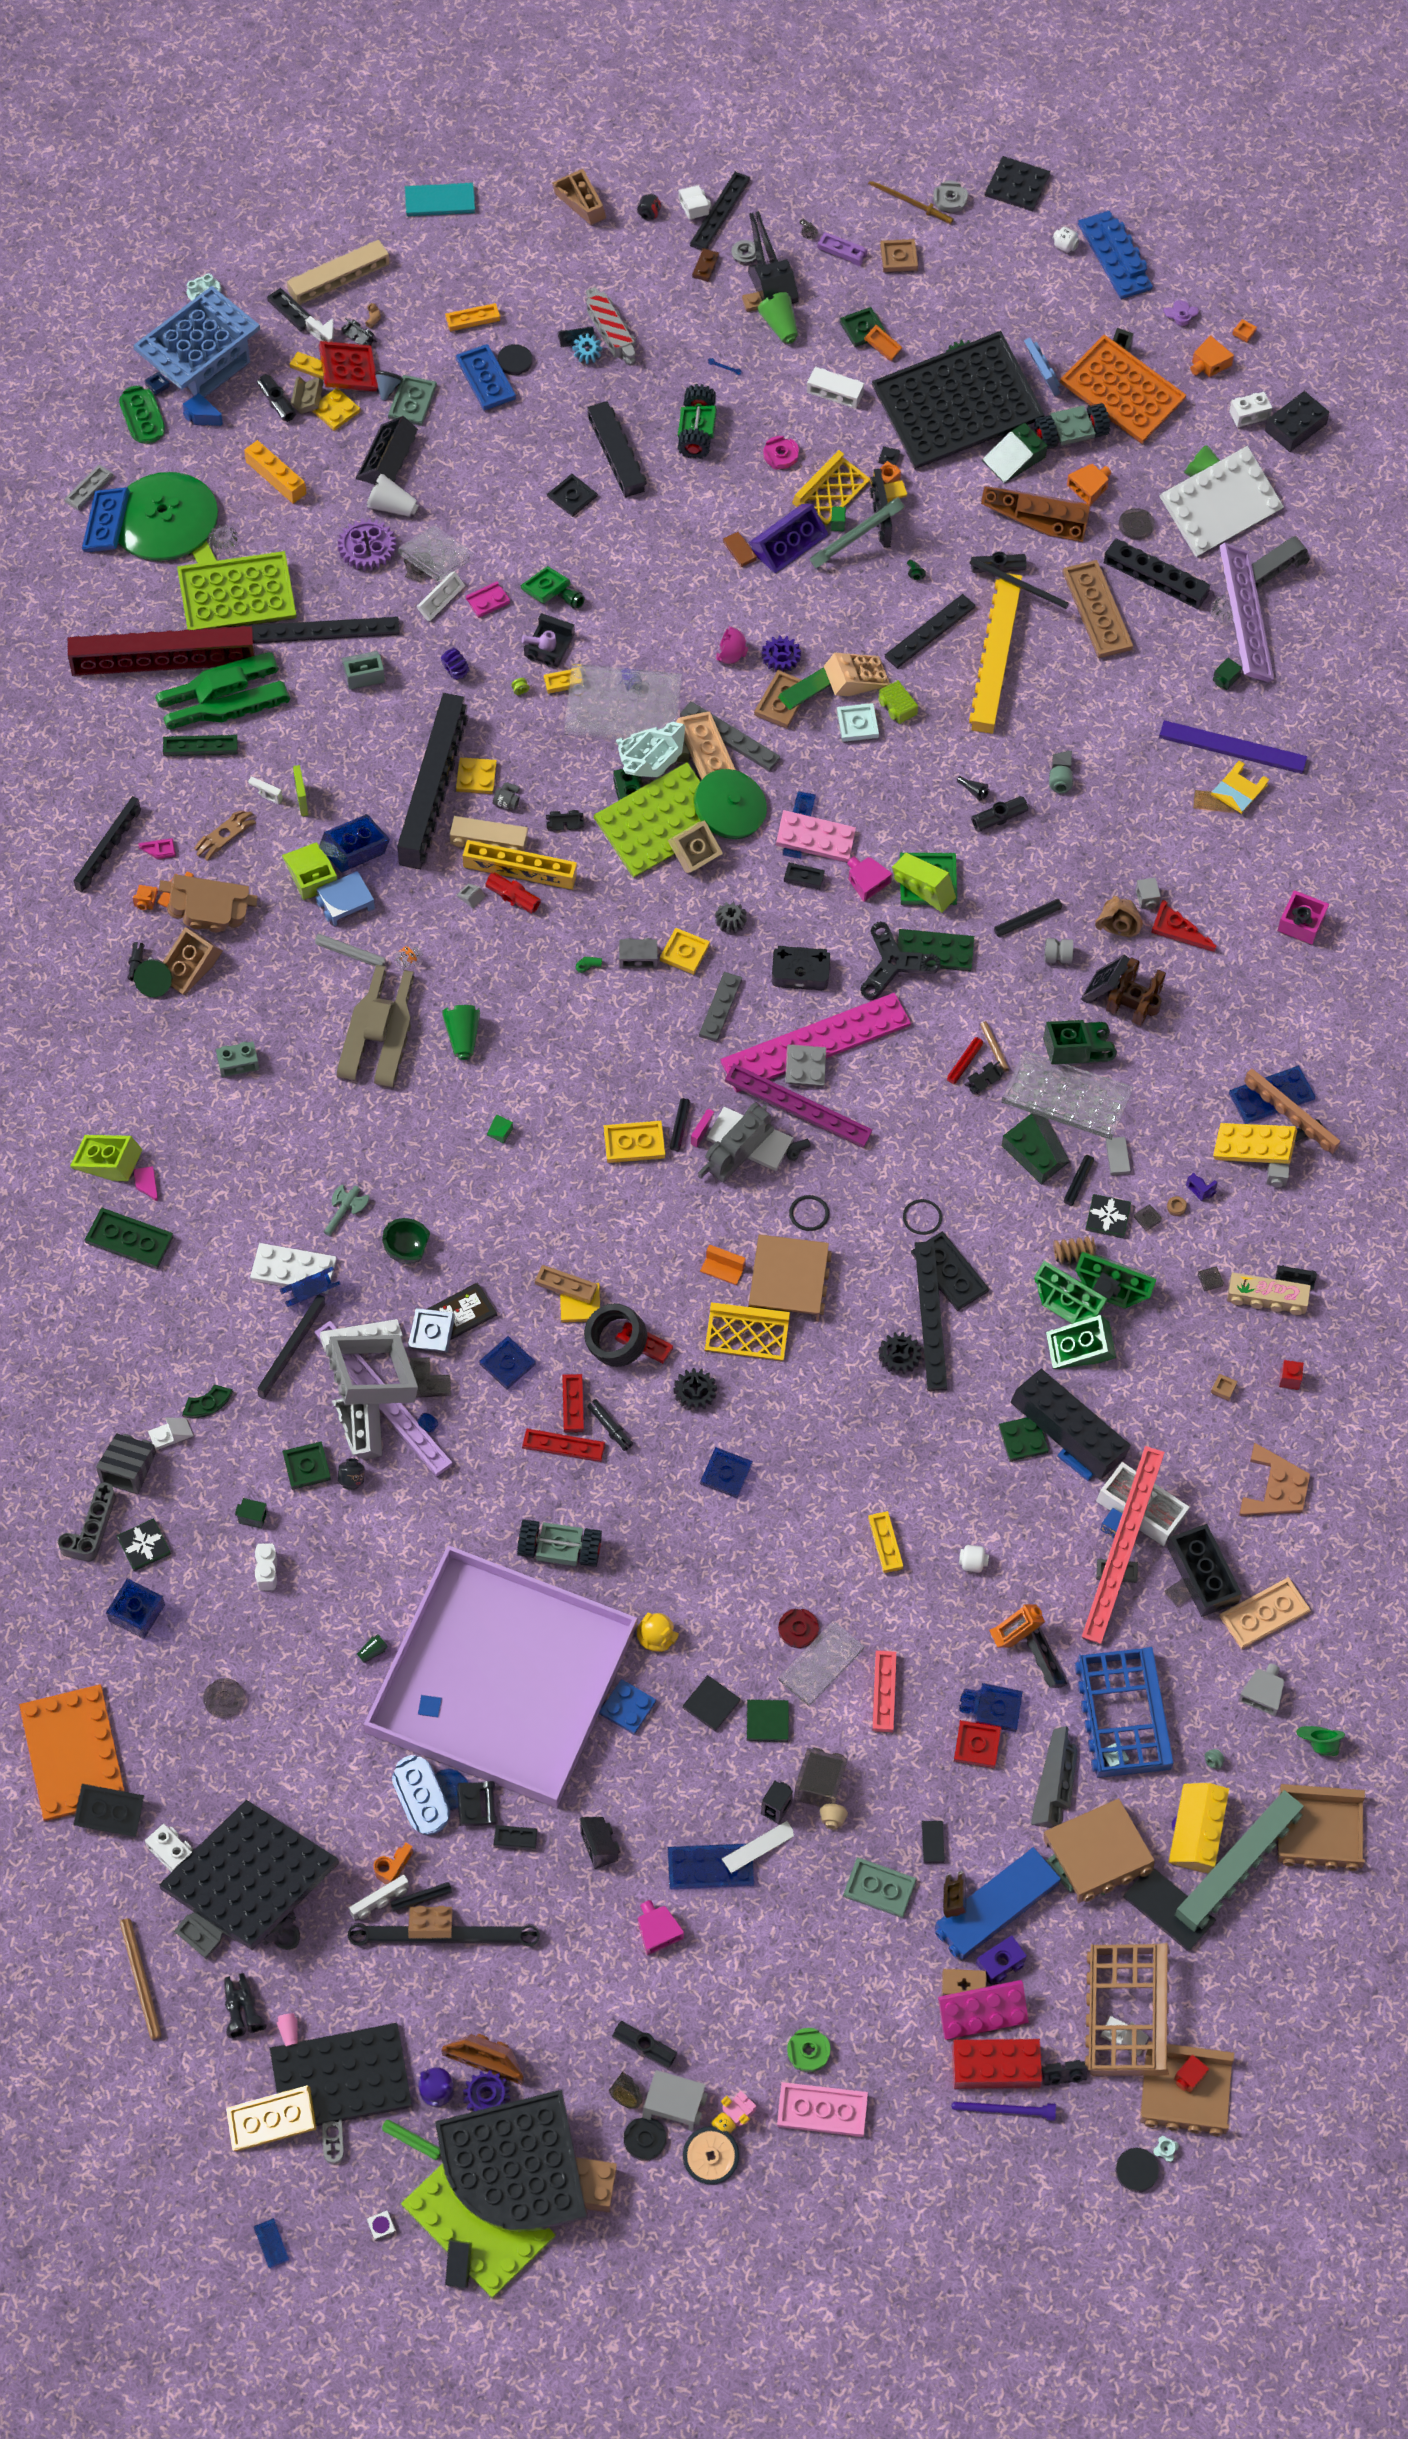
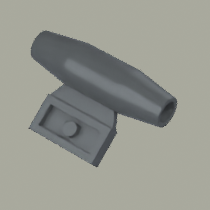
M195 1912L187 1915L174 1930L178 1936L205 1959L220 1944L223 1933L234 1939Z

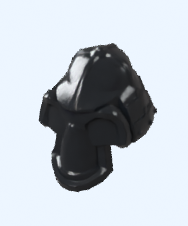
M294 1910L261 1941L264 1945L274 1942L277 1947L285 1950H292L299 1945L300 1932L298 1927L292 1924L296 1920Z

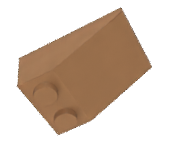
M185 927L163 961L167 964L173 975L171 987L185 995L214 966L223 950L196 931Z

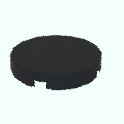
M511 344L500 350L497 361L504 373L521 375L532 366V354L525 346Z
M645 2118L632 2120L624 2131L626 2151L633 2158L642 2161L657 2158L666 2146V2132L663 2125L654 2118H651V2120Z
M1130 2148L1123 2152L1117 2160L1115 2167L1116 2178L1124 2188L1136 2193L1144 2192L1152 2188L1158 2179V2162L1154 2155L1146 2149Z

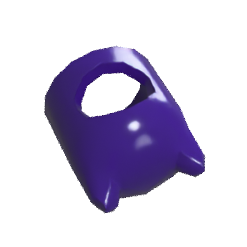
M433 2067L420 2073L418 2082L419 2094L427 2105L441 2107L452 2099L454 2084L449 2072L443 2068Z

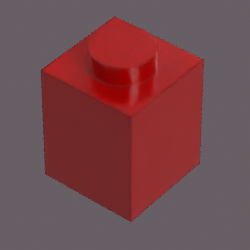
M1284 1360L1280 1373L1279 1387L1299 1390L1304 1363Z
M1192 2055L1174 2077L1176 2085L1181 2090H1187L1191 2093L1207 2075L1209 2068Z

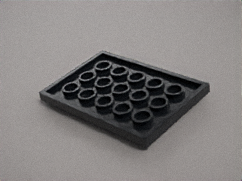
M398 2023L300 2041L297 2044L269 2047L277 2094L309 2086L316 2126L331 2121H346L412 2108Z

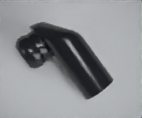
M808 1138L790 1144L787 1151V1158L789 1160H797L801 1150L810 1148Z

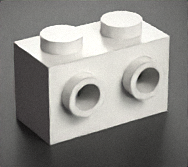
M1265 392L1231 400L1229 412L1238 428L1267 420L1271 416L1272 406Z
M163 1824L145 1840L146 1847L172 1872L192 1854L193 1848L186 1841L182 1843L178 1839L179 1834L174 1828H168Z

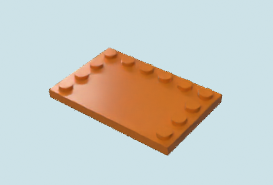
M1105 334L1064 374L1059 382L1090 406L1103 403L1107 409L1106 412L1109 414L1108 418L1110 421L1141 444L1186 399L1185 393Z
M101 1684L19 1704L44 1821L76 1814L82 1784L124 1791Z

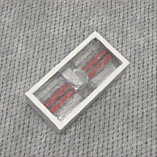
M1122 1462L1100 1490L1096 1502L1110 1511L1112 1508H1115L1123 1513L1137 1471ZM1154 1484L1139 1530L1164 1546L1182 1523L1190 1507Z

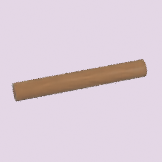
M986 1021L982 1022L980 1026L997 1062L1000 1061L999 1066L1004 1072L1009 1071V1067Z

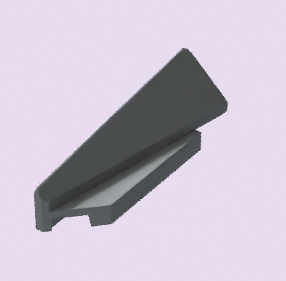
M1067 1726L1055 1728L1052 1732L1034 1803L1031 1825L1053 1828L1062 1824V1809L1070 1808L1077 1748L1068 1739L1069 1728Z

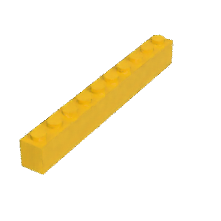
M1009 574L1022 580L1021 575ZM1001 578L996 579L994 590H997V594L993 593L992 604L995 606L994 609L990 608L989 619H992V621L987 624L986 634H989V637L984 639L983 645L986 653L982 652L980 663L983 664V668L979 667L977 678L980 679V683L976 682L975 693L977 698L973 697L972 708L975 710L974 713L970 712L969 717L972 731L990 734L994 732L1020 594V587Z

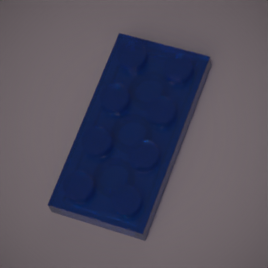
M1299 1065L1265 1077L1268 1082L1296 1105L1315 1100L1316 1096ZM1246 1084L1229 1090V1095L1245 1124L1279 1113L1271 1103L1264 1101L1259 1093L1251 1090Z
M746 1844L668 1847L669 1890L754 1886L753 1860L732 1873L722 1860V1858Z

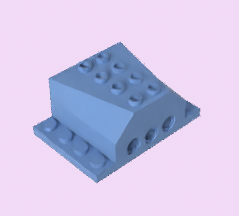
M211 286L135 343L133 347L138 354L181 390L187 386L194 396L200 393L205 398L250 363L248 339L261 329L256 321Z

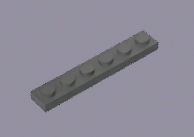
M690 701L681 711L680 717L708 711ZM711 714L725 745L769 772L778 763L780 755Z

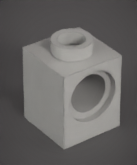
M1156 878L1137 880L1135 890L1140 908L1153 909L1159 906L1161 896Z

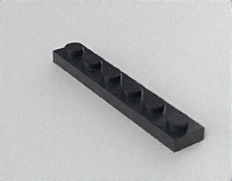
M961 594L888 651L884 658L898 669L975 608V604L964 594Z
M134 796L130 798L73 880L75 890L83 892L85 887L88 888L90 886L92 877L95 873L98 874L100 872L103 861L109 859L113 847L120 843L124 831L130 829L133 818L139 816L141 807L138 798Z

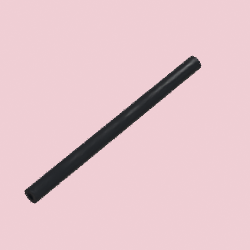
M973 557L970 560L969 564L1064 609H1067L1069 602Z

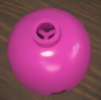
M731 626L726 629L719 645L722 651L720 654L717 653L716 660L726 664H734L739 661L741 656H746L748 651L746 638L740 630Z

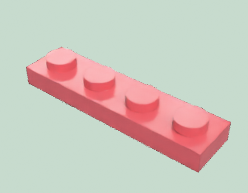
M876 1650L872 1731L893 1732L896 1676V1652Z

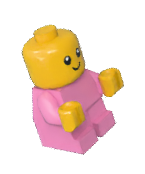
M742 2091L732 2100L726 2095L721 2100L723 2112L711 2124L721 2131L732 2133L737 2126L741 2127L748 2124L749 2117L756 2111V2105Z

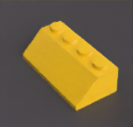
M1211 1783L1183 1784L1168 1863L1208 1874L1216 1865L1229 1788Z

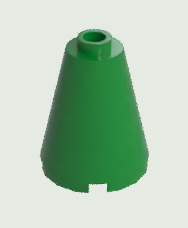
M456 1005L453 1010H449V1007L442 1010V1017L454 1056L458 1057L459 1060H468L474 1054L480 1008L475 1010L473 1005Z

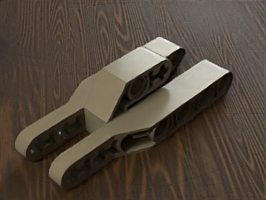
M376 965L368 994L354 1007L337 1068V1078L356 1080L357 1071L361 1067V1056L365 1052L366 1039L379 1042L384 1041L375 1073L374 1084L390 1088L395 1087L393 1083L398 1076V1065L401 1064L404 1054L402 1050L406 1046L407 1032L411 1028L407 1003L414 981V971L404 970L396 1001L380 999L387 967Z

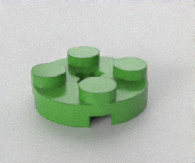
M814 2028L800 2029L794 2033L788 2042V2059L797 2070L803 2072L818 2071L826 2065L830 2057L829 2040ZM806 2045H810V2048L815 2049L811 2055L803 2052L806 2049Z

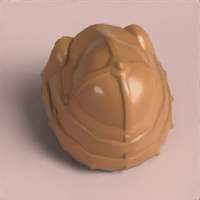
M1113 896L1112 899L1105 902L1101 914L1095 920V927L1098 930L1104 928L1109 933L1128 938L1136 936L1143 925L1141 916L1133 901L1120 899L1117 896Z

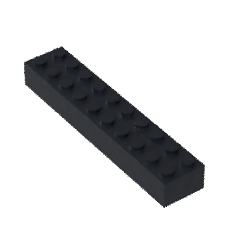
M448 693L442 694L397 845L400 866L421 870L422 864L427 862L428 853L426 851L427 848H431L432 832L435 833L437 828L435 820L436 817H440L442 808L440 803L444 802L446 797L444 789L445 786L450 784L451 776L449 772L454 770L455 760L453 759L454 756H458V742L462 741L464 735L462 728L468 722V715H466L468 705L465 704L464 696Z

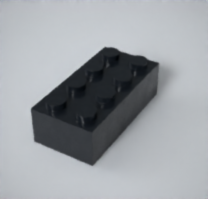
M1207 1524L1170 1537L1167 1548L1201 1617L1239 1603L1242 1593Z

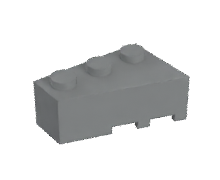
M343 1399L333 1400L332 1403L337 1409L340 1423L343 1424L344 1434L352 1455L363 1460L381 1457L379 1404L344 1405Z

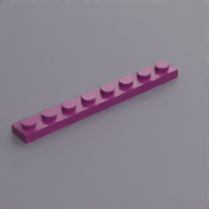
M736 1064L732 1065L725 1078L726 1083L862 1148L865 1147L872 1134L873 1129Z

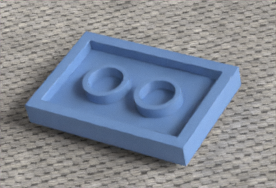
M1030 337L1024 340L1031 357L1053 395L1061 394L1058 389L1061 385L1053 369L1049 366L1045 355L1041 352L1038 343H1033Z

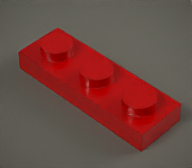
M582 1374L562 1375L564 1433L584 1432Z

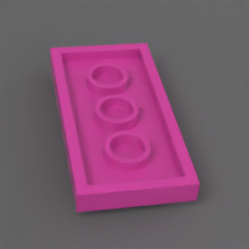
M1022 1980L938 1997L945 2040L1029 2023Z

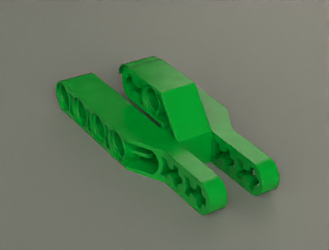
M271 652L205 670L190 683L161 691L155 696L160 708L197 698L198 705L165 715L163 720L166 728L169 730L198 721L226 722L230 718L236 719L245 716L247 713L253 714L263 711L264 708L270 709L280 706L281 703L287 704L291 698L283 681H276L239 692L247 688V681L257 678L263 679L265 676L274 674L279 670L275 657Z

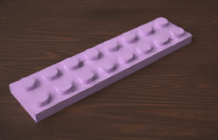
M1223 543L1220 545L1221 558L1244 675L1265 682H1271L1274 680L1249 551Z

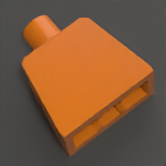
M1210 335L1194 352L1192 359L1194 365L1190 367V370L1194 375L1203 372L1208 377H1211L1231 367L1234 354Z
M1089 464L1070 473L1067 479V486L1084 502L1093 504L1107 490L1108 477L1111 475V471L1107 466L1099 470L1094 464Z

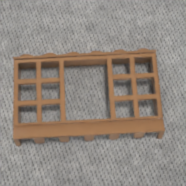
M1168 1943L1091 1944V1951L1087 1952V1964H1090V1972H1087V1985H1090V1993L1086 1994V2004L1090 2006V2013L1086 2014V2026L1089 2027V2035H1086L1085 2038L1086 2048H1089V2056H1085V2065H1087L1091 2076L1169 2075L1167 2067V2056H1169V2048L1167 2046V2035H1169L1167 2014H1169L1167 1972H1169L1168 1954H1170V1948ZM1133 1954V1963L1117 1964L1118 1955ZM1138 1954H1153V1963H1138ZM1097 1955H1113V1964H1097ZM1133 1968V1983H1117V1969ZM1138 1968H1153V1983H1137ZM1097 1969H1113L1112 1983L1097 1984ZM1153 1988V2025H1096L1097 1989ZM1112 2030V2045H1096V2031ZM1116 2030H1132V2045H1116ZM1137 2030H1153V2044L1137 2045ZM1111 2050V2065H1096V2051ZM1116 2050H1132V2065H1116ZM1137 2050H1152V2065H1137Z

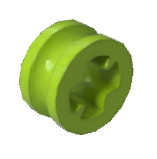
M518 678L511 684L515 695L527 693L530 689L525 678Z

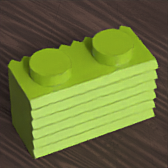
M899 680L879 690L878 701L880 705L888 709L890 718L896 720L898 724L917 715L918 704H916Z

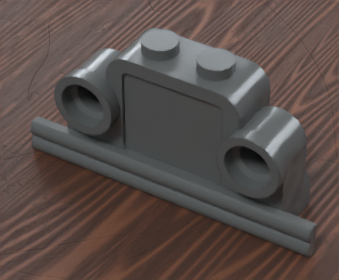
M757 1102L753 1103L747 1109L744 1116L722 1138L721 1142L717 1141L710 1147L705 1155L709 1162L698 1172L700 1179L710 1172L724 1183L774 1131V1126L770 1124L771 1114L767 1112L766 1105L761 1107Z

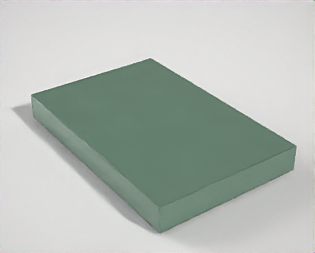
M403 375V381L399 384L388 419L393 420L405 416L412 424L422 426L436 390L437 382Z
M857 1857L843 1897L903 1918L917 1878Z

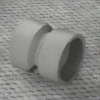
M1046 938L1044 962L1056 963L1059 960L1061 964H1072L1073 939H1062L1058 942L1055 938Z

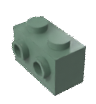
M254 1041L242 1042L233 1046H222L216 1049L221 1077L259 1070Z

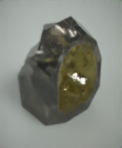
M622 2071L608 2092L620 2105L629 2109H636L642 2103V2094L640 2093L639 2086L634 2083L633 2078Z

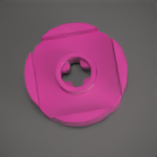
M775 436L766 442V446L763 449V457L766 463L773 469L789 468L798 461L799 448L793 439L790 438L788 440L784 439V436ZM781 450V452H785V453H784V454H778V451Z

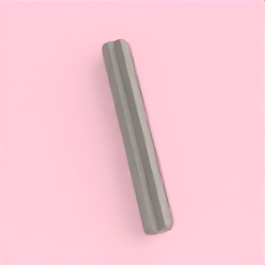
M318 934L315 938L316 945L373 966H385L386 959L384 957L322 934Z

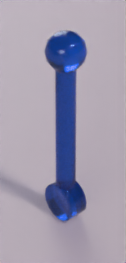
M713 358L708 359L709 365H716L735 372L736 375L742 373L740 368L734 369L715 362Z

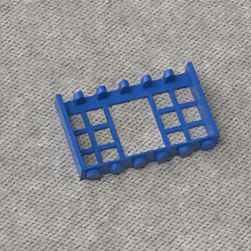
M1153 1647L1086 1655L1080 1654L1077 1662L1074 1663L1076 1675H1080L1078 1691L1079 1694H1083L1084 1701H1081L1082 1713H1086L1087 1716L1084 1725L1086 1733H1090L1091 1740H1088L1089 1752H1093L1094 1759L1091 1760L1092 1771L1096 1772L1097 1778L1171 1770L1173 1758ZM1141 1659L1142 1666L1127 1668L1126 1660ZM1121 1661L1122 1669L1108 1670L1106 1662ZM1102 1663L1103 1671L1088 1672L1087 1664ZM1143 1671L1145 1685L1130 1686L1128 1673ZM1124 1674L1126 1687L1111 1688L1109 1675ZM1104 1676L1106 1689L1091 1691L1089 1677ZM1146 1690L1152 1724L1098 1730L1093 1695ZM1153 1729L1155 1742L1140 1744L1138 1730ZM1134 1731L1136 1745L1121 1746L1119 1732ZM1114 1733L1116 1747L1101 1748L1099 1735ZM1156 1747L1159 1761L1144 1763L1142 1749ZM1137 1749L1139 1763L1124 1765L1122 1751ZM1117 1752L1119 1765L1104 1767L1102 1753Z

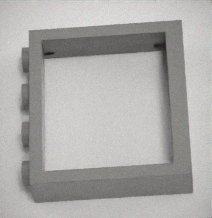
M400 1335L330 1337L329 1344L326 1345V1357H329L330 1369L334 1372V1382L338 1384V1393L342 1396L344 1405L415 1403L418 1386ZM390 1353L400 1384L352 1385L342 1354Z

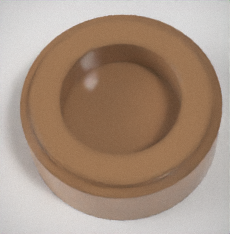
M1175 1196L1168 1200L1167 1210L1171 1215L1181 1216L1185 1213L1187 1203L1183 1198Z

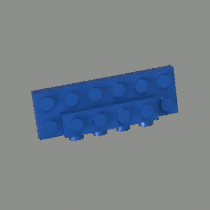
M1110 210L1078 220L1081 231L1120 299L1152 290L1153 285L1146 275L1147 263L1145 260L1140 259V251L1138 247L1134 248L1132 245L1133 239L1130 234L1127 235L1125 233L1126 228L1123 222H1119L1117 218L1114 219Z

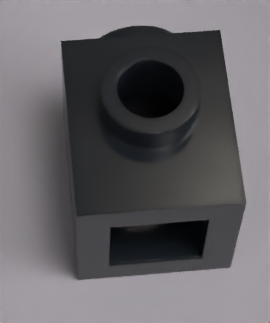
M1102 1272L1092 1290L1110 1300L1112 1296L1117 1297L1121 1290V1287H1119L1121 1282Z

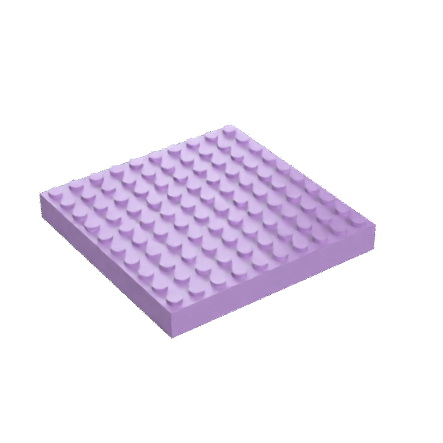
M447 1545L364 1722L365 1733L486 1781H494L496 1785L557 1808L637 1629V1618ZM421 1695L442 1698L438 1717L418 1715Z

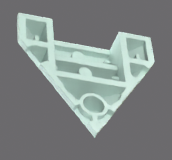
M670 722L659 730L657 727L632 734L631 737L624 740L623 738L616 739L621 762L624 765V772L626 774L646 777H659L664 774L665 770L676 762L677 758L682 754L685 725Z

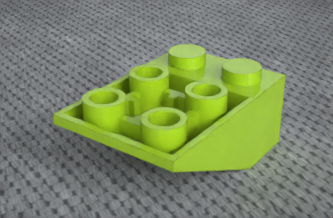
M317 842L282 855L303 900L317 896V888L337 880V875L329 859Z

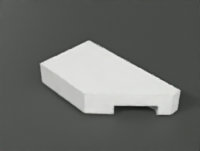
M252 776L249 779L248 783L260 790L258 793L263 798L280 804L283 799L281 789Z

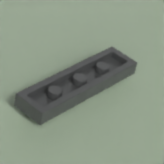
M728 972L723 973L700 1030L699 1037L714 1042L718 1041L741 984V976Z

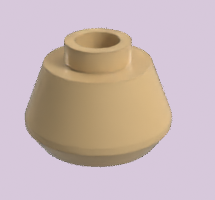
M825 1804L820 1808L822 1823L828 1829H838V1827L843 1825L848 1816L846 1808L838 1804Z

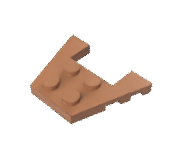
M1254 1443L1250 1462L1271 1467L1264 1501L1246 1497L1242 1498L1239 1516L1302 1512L1310 1473Z

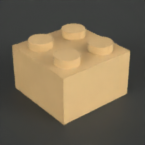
M705 821L694 824L668 840L686 873L698 869L723 854Z

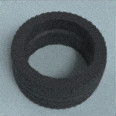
M611 1303L594 1311L587 1320L584 1330V1339L590 1352L600 1362L612 1367H622L631 1364L640 1357L647 1344L648 1335L643 1320L635 1311L622 1304ZM614 1320H629L632 1323V1335L628 1343L616 1351H603L599 1344L603 1329Z

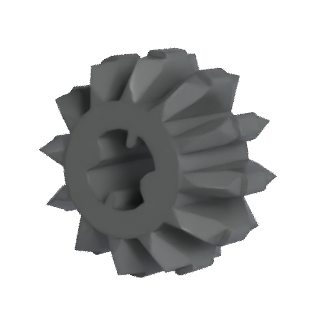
M734 901L731 904L725 902L724 906L719 905L718 911L715 912L716 925L720 926L721 931L727 929L728 934L732 929L735 933H737L738 929L742 930L747 922L746 910L742 909L741 904L736 906Z

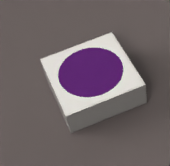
M388 2210L367 2218L375 2241L395 2233Z

